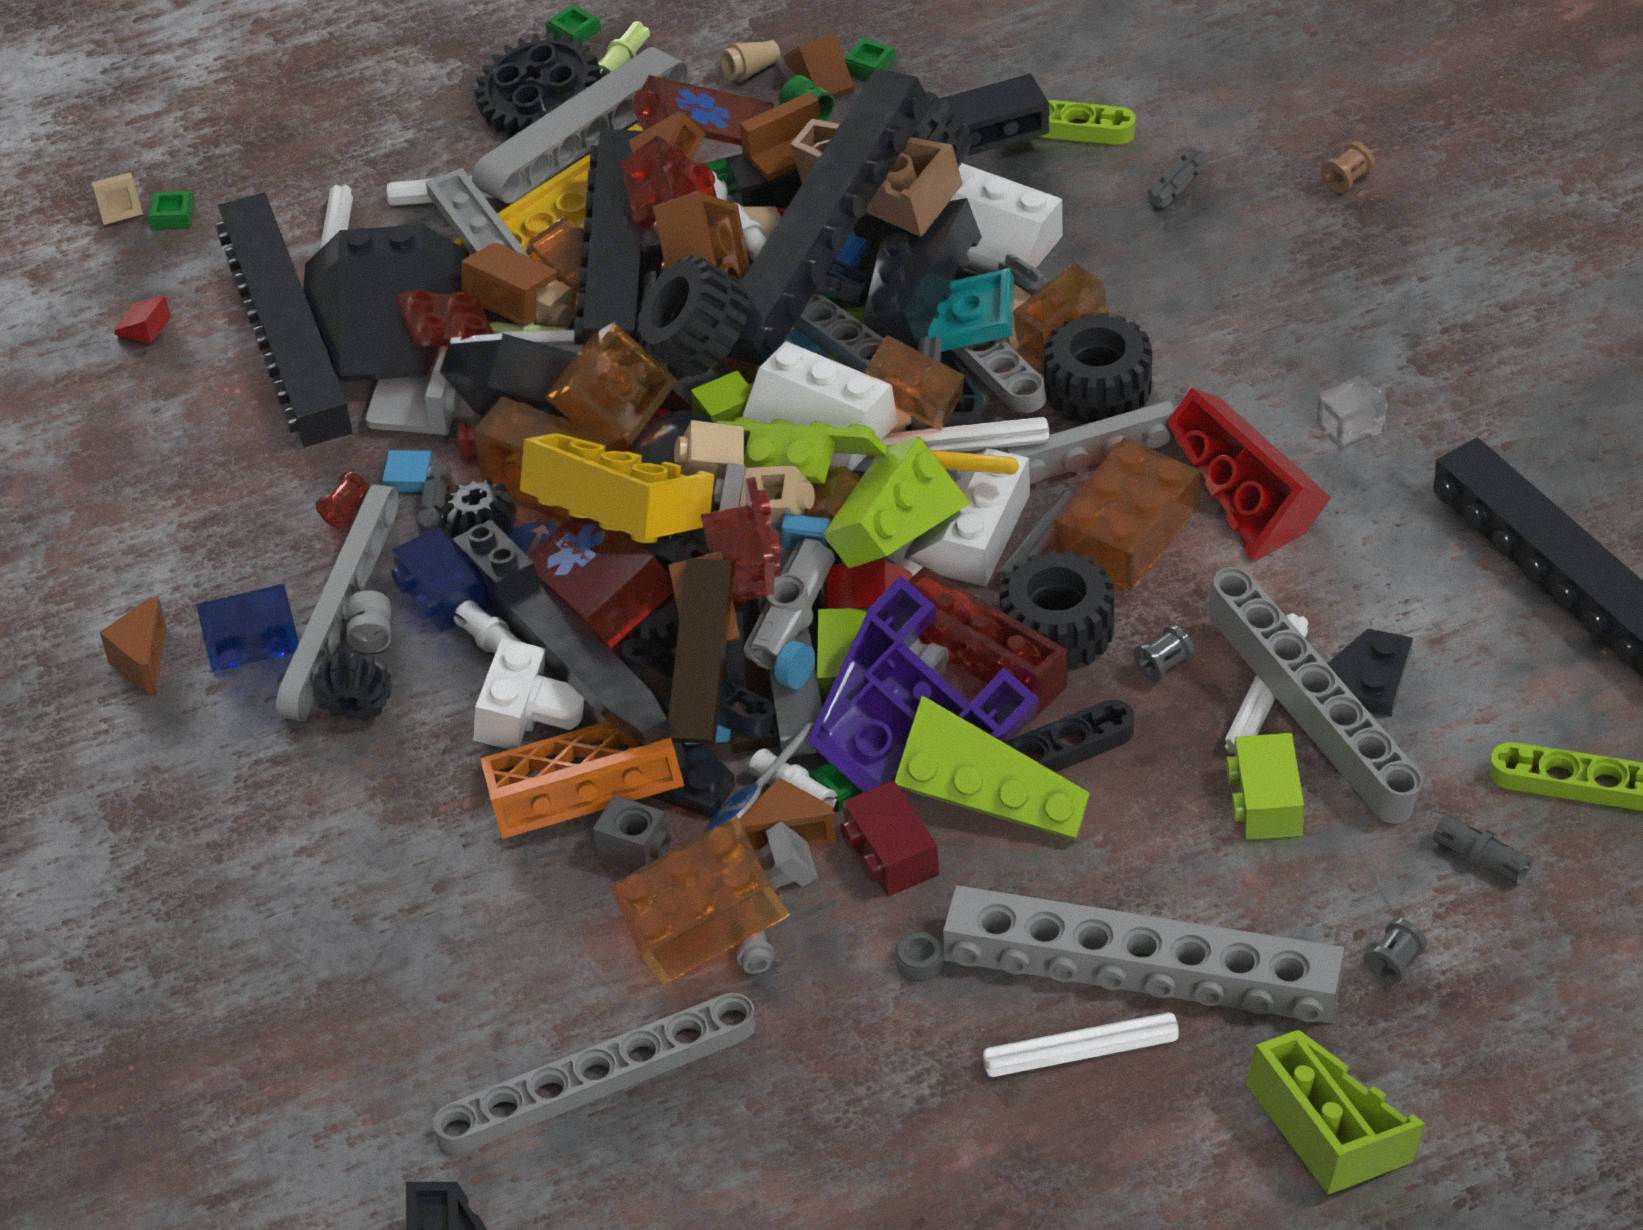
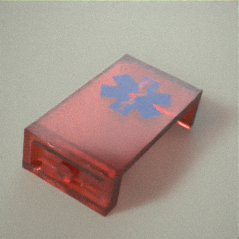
M651 75L647 77L642 89L636 93L632 106L643 131L676 112H682L705 133L703 138L742 146L740 123L775 108L773 102Z
M570 516L527 555L535 564L536 575L551 591H554L581 615L610 648L617 644L673 592L670 575L651 553L639 543L633 541L625 532L603 529L599 526L598 521L590 518Z

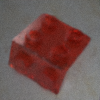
M658 135L620 162L635 224L645 231L652 228L656 220L653 206L697 191L717 197L714 188L716 180L711 169L702 162L697 163L687 156L684 150L677 144L671 145Z
M424 290L400 292L397 295L396 304L415 344L448 347L451 337L467 339L476 335L494 334L476 295L464 292L436 294Z
M755 477L745 479L746 506L701 514V524L708 554L721 552L725 560H732L735 564L732 592L733 602L774 594V578L781 576L779 563L781 550L777 532H771L769 520L771 507L766 489L758 490Z

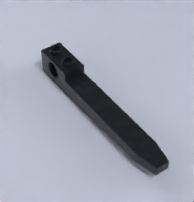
M492 520L474 526L469 531L453 538L463 580L524 642L546 648L545 662L613 727L646 746L670 733L667 718L652 691L537 576L534 562Z

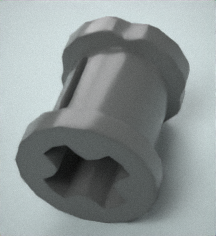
M1170 624L1165 627L1163 635L1151 643L1139 644L1133 650L1134 660L1139 670L1146 678L1153 682L1162 680L1166 675V671L1179 662L1187 663L1192 660L1195 653L1190 637L1176 624Z
M1394 918L1387 924L1384 938L1378 946L1369 948L1363 958L1365 966L1377 979L1388 984L1401 982L1406 973V965L1413 956L1422 954L1427 946V940L1423 932L1413 923L1401 918Z

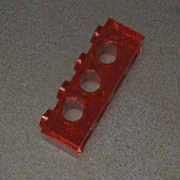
M925 566L908 580L912 586L935 605L936 619L919 636L922 644L929 645L935 643L948 648V661L987 684L1005 668L1039 698L1037 714L1044 710L1067 688V649Z

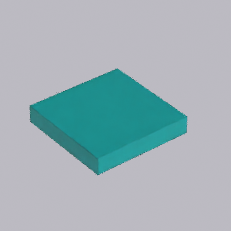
M1010 268L951 281L950 288L952 292L948 299H944L939 303L937 307L939 316L937 319L934 317L928 329L927 337H938L942 342L941 352L1012 336L1014 277Z

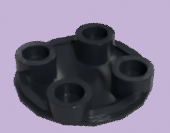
M681 410L668 412L650 420L638 430L632 439L631 452L642 455L641 463L661 465V463L666 461L680 465V463L674 462V448L677 437L684 436L691 420L714 422L711 417L697 411Z

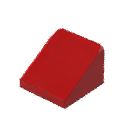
M158 296L134 303L113 330L114 335L151 344L171 318L166 298Z

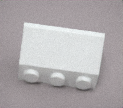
M962 163L959 167V172L963 185L950 201L963 198L968 199L982 236L977 247H970L968 251L1001 262L1005 261L1007 254H1014L1036 269L1063 236L1062 199Z
M786 341L759 367L742 416L758 423H772L774 419H782L795 425L810 426V423L814 421L824 422L839 428H848L850 424H861L872 428L875 431V435L881 441L898 424L891 384ZM833 453L828 470L846 478L867 455Z
M989 448L977 454L1013 457L1019 463L1018 471L1012 475L961 471L962 476L955 483L970 501V504L915 538L904 557L935 575L984 587L987 586L1030 496L1029 458Z

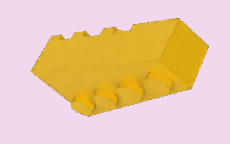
M558 433L524 439L520 491L537 497V502L540 504L563 507L568 509L570 516L596 520L601 528L613 531L621 530L631 534V539L640 543H655L658 541V537L704 528L709 525L714 485V474L698 471L695 475H681V465L666 461L661 463V465L641 463L642 455L619 451L605 452L606 446Z

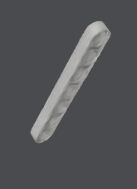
M1002 338L952 349L1013 411L1031 413L1037 411L1045 404L1046 394L1043 378ZM979 346L991 347L984 351H972L973 348ZM999 368H1013V370L1005 373L993 372ZM1025 389L1035 390L1034 393L1028 395L1015 394Z
M376 484L371 485L280 684L276 700L278 717L304 721L309 715L316 699L313 696L314 688L312 687L314 674L317 673L324 656H335L347 629V601L350 596L364 590L395 521L399 502L397 488Z
M740 993L723 994L451 1102L440 1108L434 1116L433 1126L437 1144L448 1153L460 1154L468 1152L740 1043L749 1038L755 1030L756 1021L753 1003L747 996ZM732 1010L740 1011L746 1015L744 1021L737 1025H726L719 1020L724 1013ZM687 1028L695 1029L701 1033V1036L696 1041L687 1044L680 1043L674 1038L679 1031ZM642 1046L649 1047L655 1051L652 1058L643 1062L634 1061L629 1057L632 1050ZM593 1065H603L609 1069V1073L599 1080H589L583 1076L584 1071ZM556 1083L563 1087V1091L555 1098L546 1099L537 1095L539 1088L545 1084ZM500 1102H512L517 1106L514 1113L507 1117H496L490 1113L493 1106ZM464 1120L470 1124V1128L462 1135L450 1136L444 1133V1128L452 1121Z

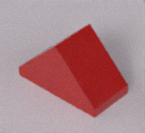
M885 559L871 561L852 568H848L847 565L832 566L824 581V609L870 608L900 575L912 585V572Z

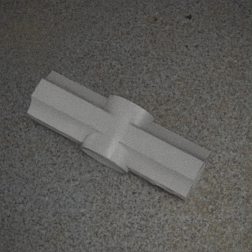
M805 538L804 541L797 542L781 575L774 577L767 584L765 590L767 602L743 647L745 656L754 661L758 667L773 670L777 655L782 647L788 642L795 640L798 632L808 628L813 620L812 605L835 561L833 551L826 548L818 540Z

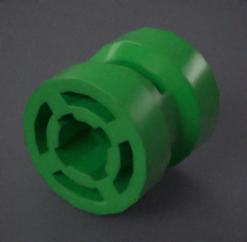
M797 75L789 79L780 92L779 105L811 92L819 100L820 120L827 121L835 106L833 95L823 88H816L813 81L805 76Z

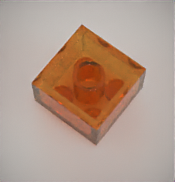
M614 322L591 335L545 398L592 441L606 446L605 452L618 451L633 443L678 380Z

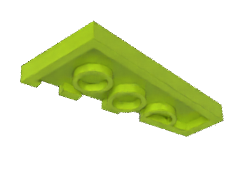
M921 696L895 778V782L901 790L1077 841L1090 798L1088 791L928 698Z

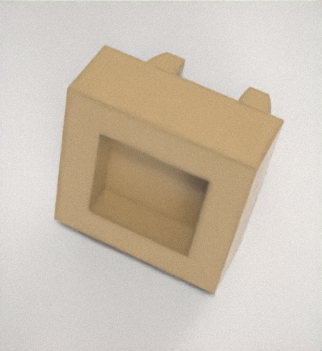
M131 172L92 182L103 225L143 214Z

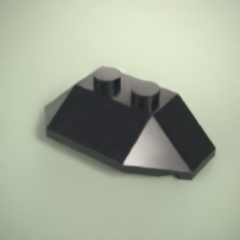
M504 333L476 335L467 339L451 337L440 367V373L477 415L549 434L558 433L564 435L589 424L587 413L590 407L603 395L617 389V382L612 377L608 378L604 371L585 355Z

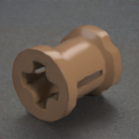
M1353 141L1345 147L1344 153L1336 159L1331 158L1322 164V178L1331 190L1343 194L1351 189L1353 181L1357 178L1367 176L1374 171V166L1376 165L1375 158L1369 148L1365 147L1361 142Z

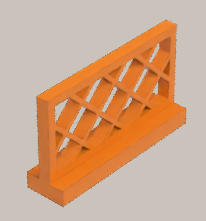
M608 721L480 758L502 839L604 810L614 795L634 801L684 786L671 738H666L665 735L646 746L619 731ZM601 740L604 741V742H603L602 744H600L599 746H592V745H590L591 743H594V742H598V741H601ZM621 744L631 745L625 751L615 750ZM559 753L553 760L545 758L546 756ZM576 757L586 758L580 764L571 763ZM514 766L509 773L498 771ZM531 770L540 771L534 778L526 776Z

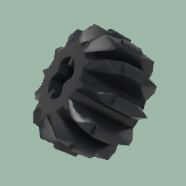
M473 479L470 485H457L456 493L447 494L445 496V504L441 507L443 526L447 529L452 541L453 538L469 531L472 527L481 525L489 520H492L506 535L514 532L513 524L517 521V508L510 492L506 489L505 484H494L491 479H487L482 483H476Z
M337 650L335 656L327 655L323 657L317 673L314 674L312 687L314 688L313 696L318 699V707L330 710L332 717L341 715L346 717L348 721L356 717L367 721L370 715H381L383 707L386 706L387 700L390 698L392 683L391 675L387 673V664L375 662L374 655L363 656L357 650L353 654Z

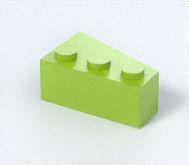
M917 436L888 446L885 456L875 457L822 535L847 567L852 568L890 555L969 505L970 501L923 440Z
M1296 1030L1255 1046L1246 1085L1327 1195L1413 1163L1425 1123L1413 1114L1408 1118L1385 1102L1387 1095L1376 1086L1370 1089L1363 1086L1347 1074L1349 1066L1303 1032Z

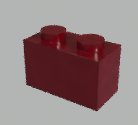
M895 780L843 801L845 821L840 823V829L844 841L850 849L857 848L861 854L862 866L868 879L871 882L878 881L888 897L939 876L938 846Z

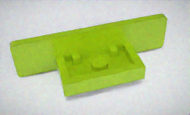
M736 417L734 421H717L718 424L744 427V444L747 445L744 453V465L746 468L796 466L810 483L825 484L833 453L885 456L887 446L875 435V431L861 424H850L848 428H839L824 422L814 421L810 423V426L795 425L782 419H774L772 423H758L745 417Z

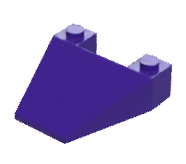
M901 575L868 609L807 740V743L862 793L895 780L921 696L928 698L1002 742L1012 739L1039 710V698L1005 668L969 703L910 650L909 647L935 621L936 611L935 605Z

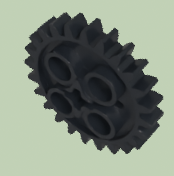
M550 32L545 40H540L538 34H534L530 43H526L522 38H519L518 47L513 49L505 45V55L493 54L491 57L494 65L482 66L484 76L476 77L479 87L474 89L480 113L484 116L487 125L493 124L498 133L506 129L508 136L512 137L519 130H524L600 80L602 75L596 55L592 54L589 45L583 46L579 38L570 42L568 34H564L556 40L553 32Z

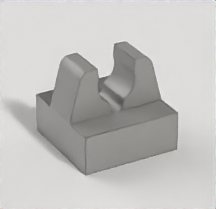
M781 821L766 830L769 842L757 853L758 861L768 868L772 867L762 874L764 880L777 888L794 881L804 887L818 878L806 840Z

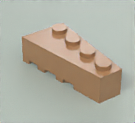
M811 119L790 144L802 183L840 124ZM910 137L905 150L900 153L890 169L885 182L879 187L867 206L866 212L922 237L963 185L953 146L951 144Z

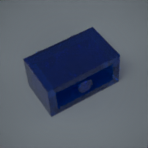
M439 527L392 549L395 569L391 570V574L397 588L402 594L408 592L411 595L420 617L425 621L430 619L441 633L457 625L454 621V616H461L456 614L455 611L465 601L473 600L484 611L488 610L482 578Z
M285 584L196 604L212 672L295 653L299 642Z

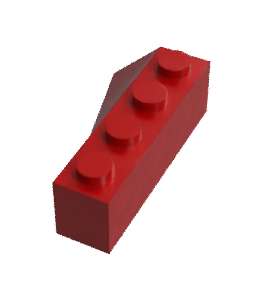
M1191 387L1167 421L1168 426L1192 465L1197 466L1206 480L1204 484L1213 497L1218 499L1227 513L1225 518L1229 525L1243 539L1246 544L1244 549L1251 560L1257 561L1305 534L1331 499L1324 490L1217 396Z

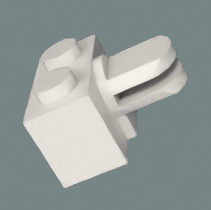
M501 637L475 706L473 741L511 750L520 747L525 731L532 732L536 722L571 730L582 720L584 698L570 684L544 677L546 648Z

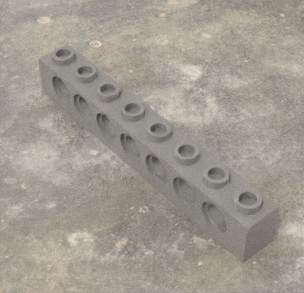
M958 885L955 887L943 930L945 961L956 962L963 966H981L1005 970L1012 974L1024 973L1053 978L1060 982L1073 981L1102 986L1109 990L1122 989L1151 994L1158 998L1171 997L1200 1002L1207 1006L1220 1005L1249 1010L1256 1014L1269 1013L1298 1018L1305 1022L1334 1023L1343 977L1345 947ZM1138 953L1149 954L1150 956L1140 958L1134 955Z

